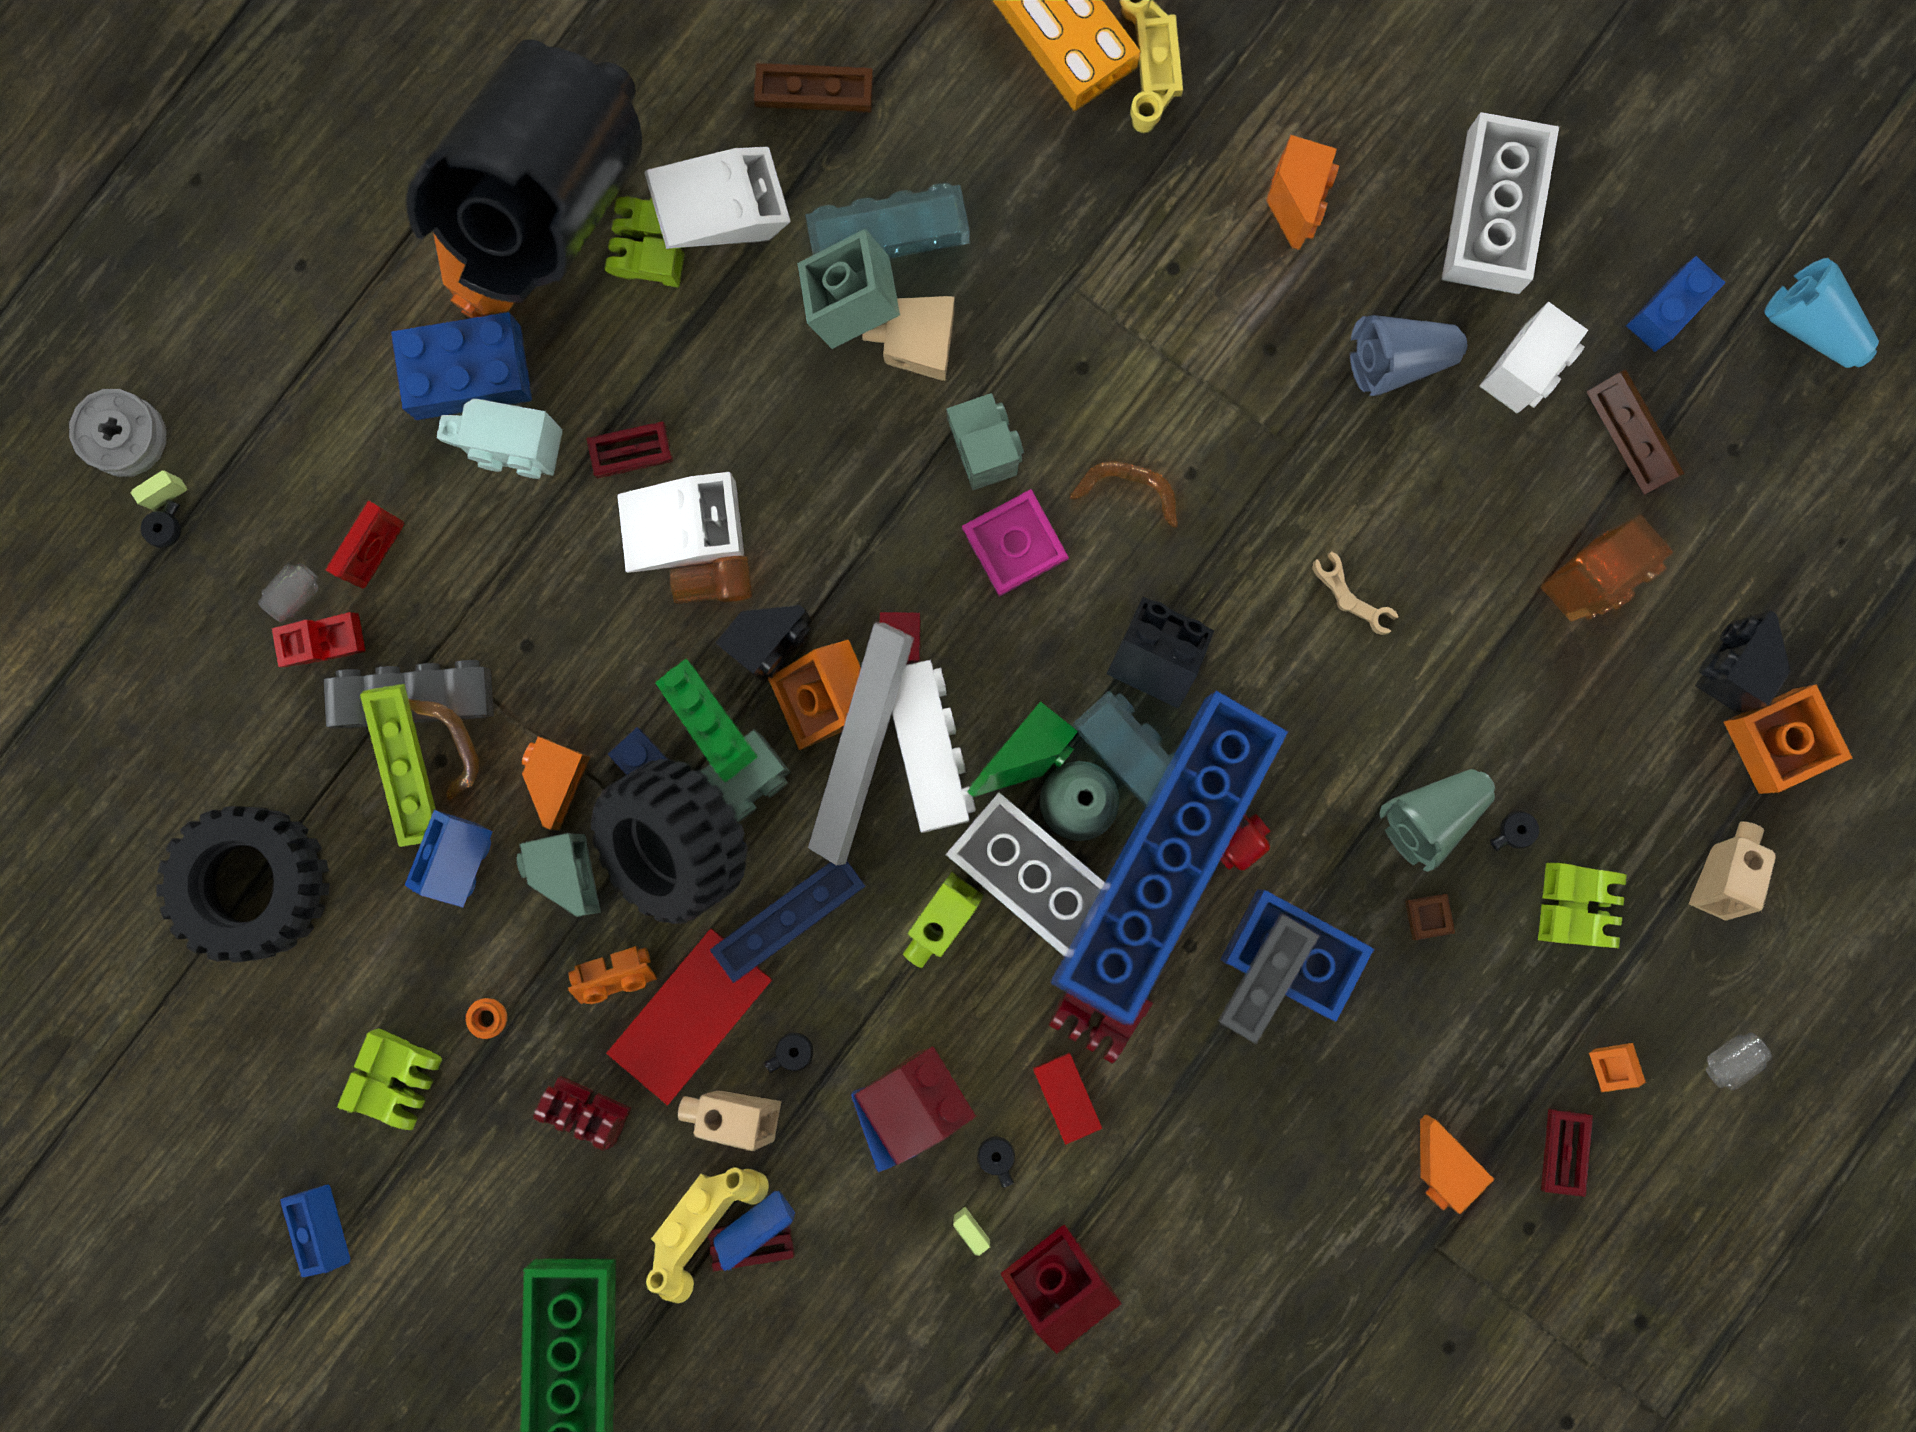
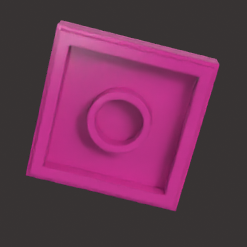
M1032 489L962 525V530L999 597L1069 559Z

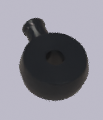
M168 499L163 511H154L145 516L141 523V534L148 544L157 548H164L177 542L181 534V526L175 514L180 504Z
M1511 812L1501 823L1500 835L1491 839L1490 844L1496 851H1499L1507 844L1516 849L1527 848L1538 838V822L1527 812ZM1518 826H1521V827H1522V833H1521V834H1519V833L1517 832V827H1518Z
M786 1034L776 1045V1056L765 1061L764 1064L769 1073H773L780 1067L789 1071L802 1070L810 1064L813 1058L812 1043L803 1034ZM797 1048L799 1054L797 1056L791 1055L790 1049Z
M997 1136L984 1140L977 1151L979 1166L990 1175H998L1002 1188L1012 1185L1014 1181L1009 1173L1015 1162V1150L1012 1144L1005 1138ZM994 1152L1001 1154L998 1160H994L991 1157Z

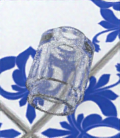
M287 563L261 591L263 596L258 601V604L265 612L280 622H284L288 617L294 618L319 590L315 583L318 577L302 563H298L296 566Z
M1749 1032L1745 1036L1737 1035L1707 1056L1709 1066L1706 1068V1072L1718 1087L1723 1088L1726 1086L1734 1091L1766 1069V1063L1772 1059V1055L1764 1042L1754 1033Z

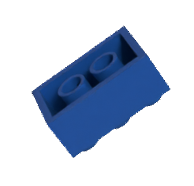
M510 312L391 332L402 409L416 420L462 413L464 404L473 398L508 405L532 401L521 326Z
M1257 889L1220 960L1246 973L1280 914H1284L1319 935L1285 996L1336 1022L1374 949L1270 892Z

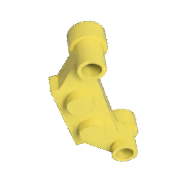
M1119 0L1122 15L1135 24L1137 47L1141 51L1139 67L1142 92L1137 94L1132 102L1130 111L1132 123L1137 131L1146 133L1151 131L1159 122L1163 111L1173 97L1182 96L1183 84L1176 15H1167L1152 0ZM1141 114H1147L1149 117L1142 116Z
M731 1168L726 1173L712 1177L700 1174L651 1238L656 1245L653 1269L648 1274L646 1281L648 1289L653 1293L659 1294L666 1301L673 1303L686 1301L693 1291L694 1282L691 1274L683 1270V1267L734 1201L739 1200L755 1205L766 1197L769 1188L766 1176L753 1169L741 1170L738 1168Z

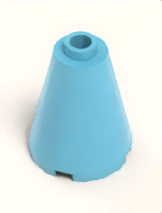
M1829 258L1815 261L1794 275L1798 282L1789 290L1782 286L1768 302L1764 313L1771 323L1845 368L1853 366L1862 367L1871 361L1877 353L1875 348L1879 340L1839 266Z

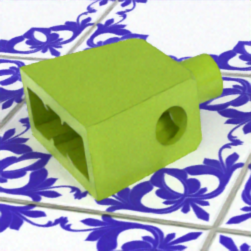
M951 872L907 933L913 940L903 953L905 958L920 968H923L932 954L941 958L974 913L984 895ZM931 923H938L943 928V931L935 930Z

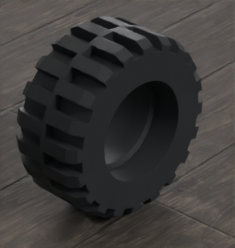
M668 759L650 761L606 787L595 803L594 814L591 819V829L595 831L592 840L594 848L598 849L600 854L599 862L603 869H607L611 876L609 880L615 888L619 887L624 893L622 897L630 904H636L639 907L638 911L646 916L654 915L657 921L680 924L694 920L737 889L744 876L747 864L745 862L747 844H744L742 841L744 831L742 825L737 824L734 817L736 812L731 803L728 805L723 799L722 795L724 793L717 785L712 786L707 781L708 777L701 771H692L690 765Z
M243 806L223 807L222 810H210L200 815V821H189L183 826L180 832L184 837L182 839L172 838L166 847V851L171 853L169 859L160 860L157 872L163 873L164 878L163 884H156L157 897L164 896L166 906L159 908L163 920L172 919L175 925L170 928V931L177 940H189L186 943V948L196 954L207 953L208 959L219 962L229 960L232 963L270 958L276 956L278 952H286L297 945L296 939L307 937L314 929L313 924L310 923L313 918H321L325 906L319 904L321 895H329L330 883H322V873L329 871L327 860H318L316 853L321 851L322 847L316 838H307L306 834L309 831L307 827L301 822L290 821V815L280 811ZM243 845L255 847L266 857L274 877L273 894L267 908L258 918L250 922H239L229 916L220 905L215 889L216 874L221 862L233 849Z

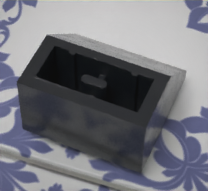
M1143 596L1106 674L1179 709L1198 675L1214 630L1204 626L1203 623L1196 619L1183 616L1169 609L1166 605Z
M800 605L741 611L715 643L761 681L767 675L772 679L786 663L787 660L783 656L792 645L798 648L809 636L812 629L808 625L812 622V619Z
M1771 610L1753 616L1749 615L1737 621H1731L1720 636V640L1723 643L1716 654H1710L1699 668V673L1702 676L1695 686L1734 712L1769 706L1790 673L1778 616Z

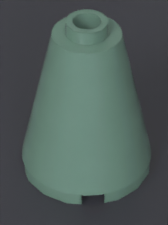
M1074 761L1056 768L1045 780L1040 793V810L1046 824L1055 833L1070 840L1085 841L1100 836L1112 825L1119 809V793L1112 777L1101 767L1089 762ZM1083 790L1089 794L1091 798L1089 806L1079 804L1077 795L1080 791Z
M1468 769L1392 798L1384 803L1380 810L1381 819L1387 816L1390 824L1385 829V832L1397 851L1409 863L1415 865L1420 861L1426 865L1423 868L1424 871H1431L1444 861L1494 802L1495 785L1486 773Z

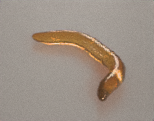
M1117 461L1099 463L1088 470L1079 485L1070 494V499H1079L1088 494L1093 486L1106 476H1116L1153 487L1160 495L1163 515L1168 524L1174 528L1178 526L1174 491L1165 478L1146 468Z
M408 699L411 710L418 714L436 717L448 727L464 764L463 772L450 783L446 792L447 799L451 800L458 793L471 786L479 773V759L461 718L452 709L436 702Z

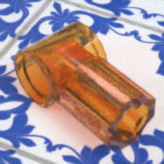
M723 557L713 560V564L670 569V584L674 603L683 604L717 599L719 602H733L752 598L748 557Z

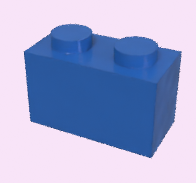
M1695 256L1670 278L1626 326L1656 352L1671 341L1726 282Z
M434 810L405 886L421 896L464 907L467 897L474 891L476 873L481 860L487 856L490 850V837L493 831L475 822Z

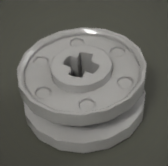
M102 389L86 396L76 406L69 422V438L75 453L88 465L116 477H134L148 471L161 458L166 446V426L160 413L147 401L121 389Z

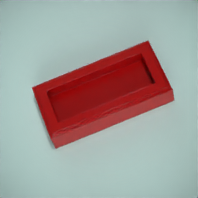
M1070 1052L1033 1068L1065 1145L1102 1129Z

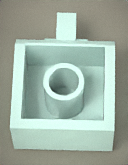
M473 398L464 404L462 416L441 415L437 438L441 442L464 450L468 454L467 458L477 461L480 468L497 472L502 471V466L516 468V473L521 476L540 479L541 473L554 475L563 430L546 411Z

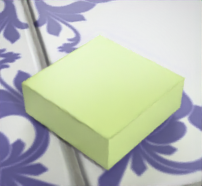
M162 470L132 489L131 494L137 504L155 511L165 505L168 499L173 500L188 489L181 478Z
M966 1207L958 1211L954 1215L953 1226L974 1254L979 1256L990 1248V1239Z

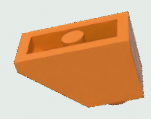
M538 737L536 742H531L524 752L522 764L525 765L522 775L543 827L550 830H560L590 757L548 739Z
M1426 1114L1420 1120L1421 1179L1430 1187L1425 1193L1443 1211L1449 1206L1458 1214H1461L1486 1189L1494 1178L1437 1120Z

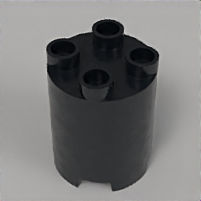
M532 39L519 42L509 56L501 63L411 180L406 195L407 215L415 237L423 239L433 232L442 245L460 262L465 264L458 283L489 298L507 302H523L535 287L549 284L555 280L561 281L636 167L641 155L642 131L637 113L631 103L635 97L636 88L628 72L614 63L601 62L595 64L574 52L546 46Z

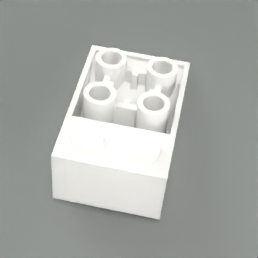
M769 147L734 148L649 169L644 172L666 249L769 241L791 222Z
M730 472L690 476L617 494L627 573L744 559L736 481Z

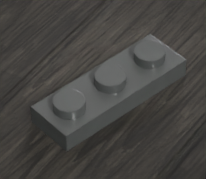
M1280 914L1218 1021L1256 1044L1319 935L1284 914Z

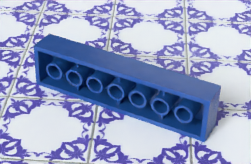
M1218 691L1204 699L1050 983L1121 1024H1132L1285 739L1288 733L1286 730Z

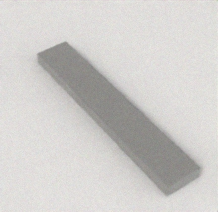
M874 623L808 846L810 850L835 865L846 864L914 640L913 637L885 623Z

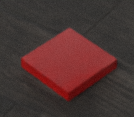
M368 500L325 570L362 589L366 588L405 525L404 521Z

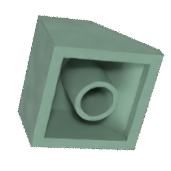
M568 833L520 844L522 853L517 854V865L521 877H527L529 886L575 916L601 913L585 834Z

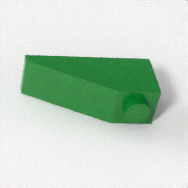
M1040 701L981 772L967 793L975 797L1043 776L1053 763L1060 768L1074 750L1069 745V742L1078 731Z

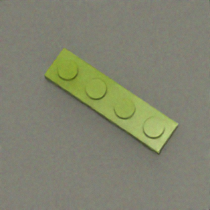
M405 684L364 690L360 697L398 845L402 847L421 844L433 811L436 809Z

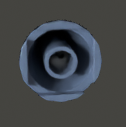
M1378 315L1362 316L1356 322L1352 331L1351 340H1357V352L1350 353L1354 378L1359 388L1363 392L1370 391V396H1377L1460 363L1467 351V339L1465 334L1456 325Z

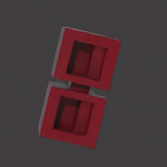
M1065 992L1048 1026L1058 1031L1068 1016L1075 1015L1077 1020L1071 1028L1068 1038L1076 1041L1081 1033L1089 1028V1020L1094 1010L1099 1012L1103 1016L1097 1026L1093 1025L1085 1048L1094 1052L1105 1036L1111 1037L1112 1039L1104 1052L1103 1059L1113 1064L1124 1050L1142 1018L1147 1015L1153 1002L1150 998L1146 997L1132 1024H1121Z
M560 1076L557 1078L554 1087L548 1086L545 1090L533 1119L543 1124H552L556 1130L561 1132L567 1131L570 1133L576 1129L574 1138L592 1142V1146L604 1151L616 1144L631 1111V1107L600 1093L595 1096L592 1104H588L593 1090Z

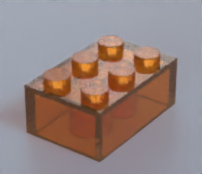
M1639 514L1597 536L1542 583L1540 587L1571 622L1582 617L1590 620L1598 613L1603 615L1610 609L1614 608L1616 610L1628 602L1635 595L1632 590L1643 581L1645 583L1650 582L1666 569L1663 561L1673 551Z

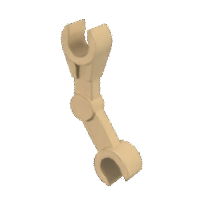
M1330 552L1327 555L1333 563L1332 572L1324 571L1318 559L1313 562L1314 573L1332 590L1340 610L1349 611L1370 622V627L1377 634L1385 635L1391 632V630L1380 626L1378 617L1380 614H1384L1395 620L1398 618L1396 611L1389 607L1377 609L1357 599L1345 583L1342 563L1337 554Z

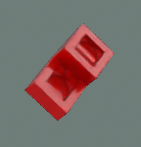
M348 612L317 621L303 620L272 628L278 667L284 668L366 652L359 613Z

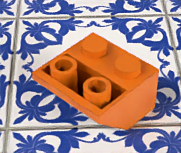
M1290 135L1279 159L1266 201L1291 247L1300 250L1305 239H1313L1317 226L1321 225L1328 202L1324 201L1329 189L1334 184L1339 165L1333 163L1336 148L1294 135Z

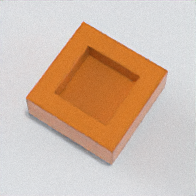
M1633 1043L1596 1048L1589 1053L1601 1092L1636 1088L1646 1083Z

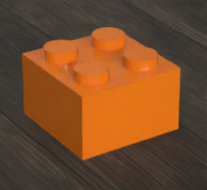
M1816 684L1793 689L1773 698L1769 706L1750 709L1724 721L1759 794L1781 792L1852 759Z

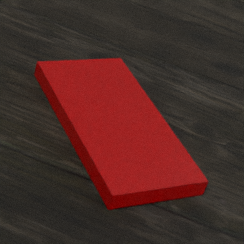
M710 928L606 1053L667 1106L773 980L757 966L733 983L710 951L711 948L725 939L713 928Z

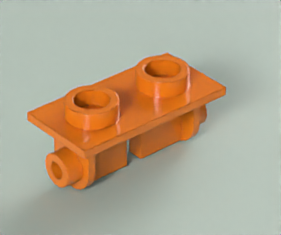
M634 946L610 954L613 968L609 970L606 968L603 957L575 965V970L568 972L572 985L568 987L569 992L580 1004H596L606 1000L608 995L620 991L632 992L644 988L646 983L657 980L656 974L647 965V963L651 962L647 948L639 949L638 946Z

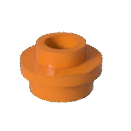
M492 998L477 1000L469 1007L466 1014V1025L469 1031L481 1039L496 1037L504 1030L507 1024L506 1009L499 1001ZM484 1011H490L494 1016V1021L490 1026L482 1022L481 1016Z

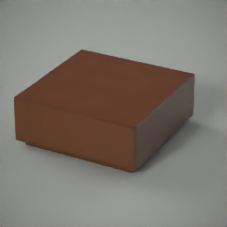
M1448 893L1405 900L1412 940L1455 933Z

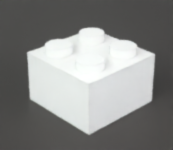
M1548 302L1523 326L1479 386L1516 413H1519L1527 405L1534 408L1560 382L1561 378L1558 375L1566 365L1570 366L1583 351L1585 346L1579 342L1588 330Z

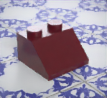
M933 1046L918 1051L854 1094L896 1165L944 1140L976 1117Z
M1065 1224L1000 1273L1035 1333L1056 1354L1122 1304L1101 1271Z

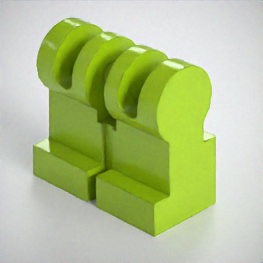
M634 197L617 198L614 211L629 219H614L611 230L628 238H611L609 240L608 249L616 254L623 255V257H608L606 259L605 271L621 278L662 282L666 286L679 288L684 252L681 248L666 249L652 198L650 200ZM643 237H644L643 242H638V241H634V240H632V239H629V238H643Z
M1546 863L1542 898L1559 900V906L1542 904L1538 940L1619 948L1620 938L1606 936L1603 933V927L1606 924L1621 926L1622 917L1610 916L1609 912L1599 910L1597 914L1588 913L1587 909L1589 901L1599 903V907H1610L1611 904L1624 906V897L1610 895L1607 892V887L1610 884L1626 885L1627 875L1564 863Z
M378 1028L370 1031L365 1038L354 1065L358 1070L351 1073L337 1108L351 1113L358 1112L399 1129L413 1130L418 1118L414 1114L402 1109L401 1104L412 1108H422L426 1099L410 1088H400L393 1085L394 1078L406 1083L409 1087L430 1089L433 1079L419 1072L417 1066L429 1070H438L442 1058L429 1050L412 1045L409 1041Z

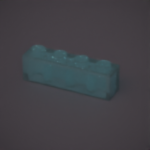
M940 183L931 186L928 191L913 194L912 191L908 190L893 193L888 199L874 201L873 198H862L852 202L851 206L836 208L832 205H826L814 209L813 213L805 214L813 255L863 229H866L889 255V258L969 243V225L961 185L951 186L949 183Z
M1108 691L1071 726L1078 731L1077 733L1146 808L1175 753L1172 752L1168 756L1158 745L1162 741L1159 734L1148 723L1141 726L1131 715L1135 711L1134 707L1122 694L1118 693L1114 696Z

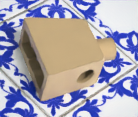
M955 297L898 298L900 316L863 333V341L884 343V361L888 365L946 381Z
M1740 822L1734 838L1717 843L1712 847L1689 905L1725 921L1762 911L1776 855L1774 851L1760 845L1764 829L1761 826L1750 822Z
M716 1090L701 1095L700 1099L684 1096L679 1105L678 1119L679 1121L694 1123V1136L697 1138L754 1151L774 1142L781 1101Z

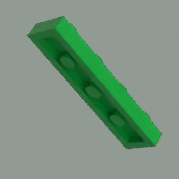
M687 658L655 682L715 772L725 783L758 757Z

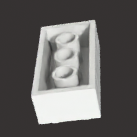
M1480 112L1467 133L1442 280L1519 294L1533 280L1559 126Z
M930 660L905 666L892 709L922 833L969 822L968 813L975 812L972 796L967 793L970 787L961 788L958 774L966 773L960 747L952 749L949 735L956 734L950 708L942 709L939 698L947 695L941 668L933 670Z
M1000 793L993 798L946 854L1064 956L1105 883Z

